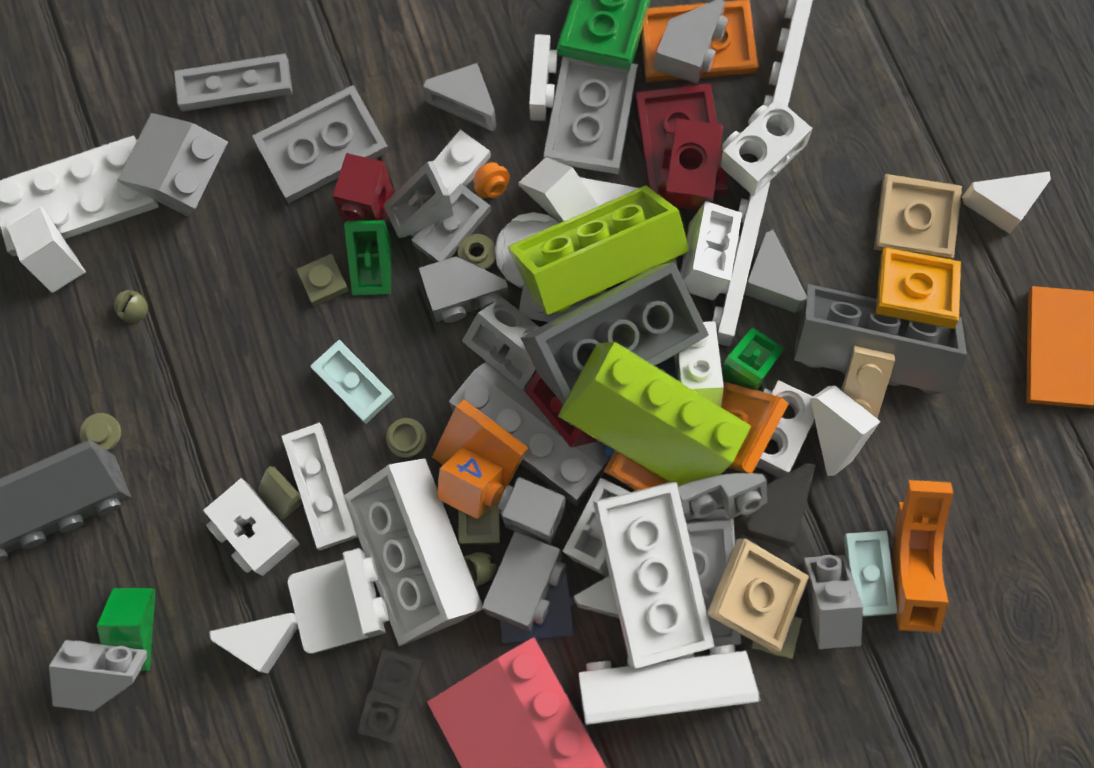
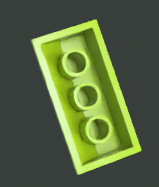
M646 185L507 246L533 300L547 315L566 311L572 304L580 300L599 296L611 286L622 281H628L656 265L672 263L678 256L689 252L679 210Z
M616 342L596 344L558 415L561 419L668 482H676L677 487L704 478L719 476L733 463L751 428L749 424Z

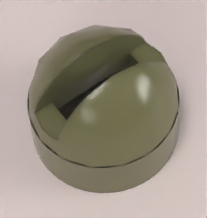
M126 290L120 292L115 297L113 303L115 313L124 322L137 323L146 316L148 304L145 298L138 292ZM129 298H131V300L128 302V304H127V306H126V308H125V312L123 313V312H122V309L124 308V306H125V304L127 303V301L129 300Z
M476 552L464 556L475 587L486 584L495 577L497 564H491L493 560L492 555L486 552Z

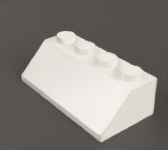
M425 458L390 464L345 495L363 551L367 558L373 557L378 573V581H375L380 596L384 599L388 618L399 646L459 623L483 610V605L442 501L437 499V488Z
M734 645L710 648V656L694 658V653L669 659V661L658 662L637 669L630 666L629 658L627 659L628 666L612 668L611 661L586 664L587 672L579 673L585 725L759 701V694L747 652H735Z

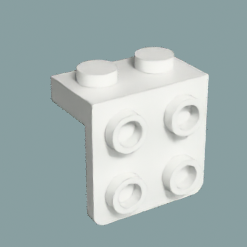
M360 548L344 552V560L294 573L289 577L288 585L293 607L297 617L302 645L307 653H318L386 633L383 622L389 620L386 605L382 596L377 598L373 582L378 581L376 565L373 557L367 558Z

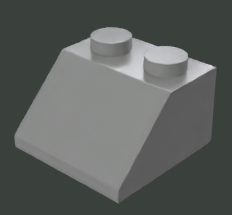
M151 113L117 181L188 217L195 210L228 141L194 123Z

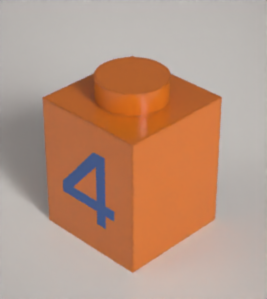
M462 447L440 468L437 499L479 519L489 507L494 508L502 498L504 486L501 485L504 467Z

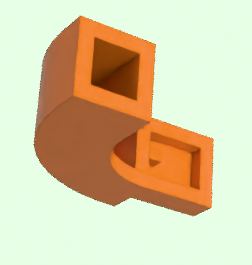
M909 480L904 502H899L893 545V581L898 611L896 618L899 630L941 633L949 603L942 571V546L953 497L951 483Z

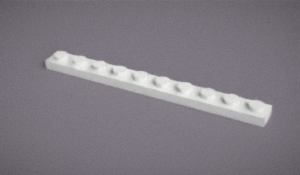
M812 0L788 1L784 18L791 19L789 29L782 28L777 51L783 52L781 63L774 61L769 84L776 86L773 96L766 95L764 101L766 108L777 98L788 107ZM770 128L768 132L774 136H781L782 130ZM770 181L755 196L750 193L749 200L741 199L738 212L742 213L741 223L743 225L741 234L738 235L731 280L720 292L726 294L723 308L715 307L712 322L715 321L718 344L730 346L735 334Z

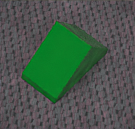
M345 221L344 228L352 295L391 294V237L385 221Z
M752 327L725 360L721 369L722 379L731 384L757 390L785 348Z
M113 588L97 624L101 645L125 646L131 649L147 650V658L140 671H150L156 589Z

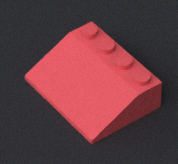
M534 637L427 701L462 768H606Z

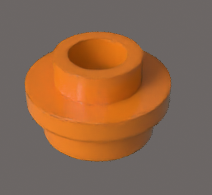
M494 162L483 165L473 176L474 190L481 198L500 196L506 190L510 181V174L506 168Z

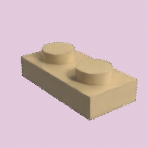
M854 346L841 391L875 418H878L895 363L894 354Z

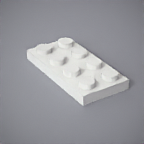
M134 135L0 180V227L7 252L13 257L17 256L7 227L39 207H43L64 239L158 208L156 200L117 181L137 142Z
M669 482L594 501L593 506L630 666L637 669L714 647L677 483Z

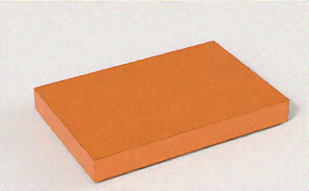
M750 1L725 2L723 17L728 18V23L722 39H714L711 49L715 50L716 53L709 73L702 71L700 78L757 73L758 70ZM708 3L648 8L641 32L646 83L682 80L655 70L658 47L670 19Z
M1032 286L1028 290L1026 403L1094 409V291Z

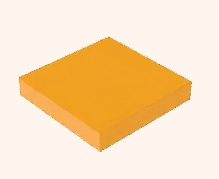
M884 247L880 256L876 314L955 329L959 321L961 262Z

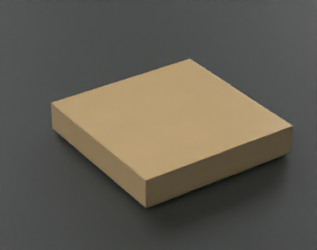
M885 174L882 181L874 250L882 251L886 247L952 260L955 252L962 186Z
M737 539L707 615L772 652H780L809 576L747 539Z

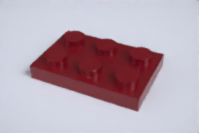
M711 84L636 92L635 100L648 187L664 199L666 192L658 191L661 168H669L671 156L663 155L667 132H675L677 119L717 124ZM721 146L714 196L726 195L728 190L725 170L720 167L722 158ZM685 160L680 163L688 170L699 167L697 163L691 160Z

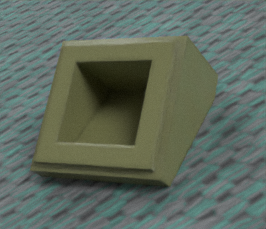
M270 466L266 469L257 493L278 518L284 520L303 503L301 496L275 467Z

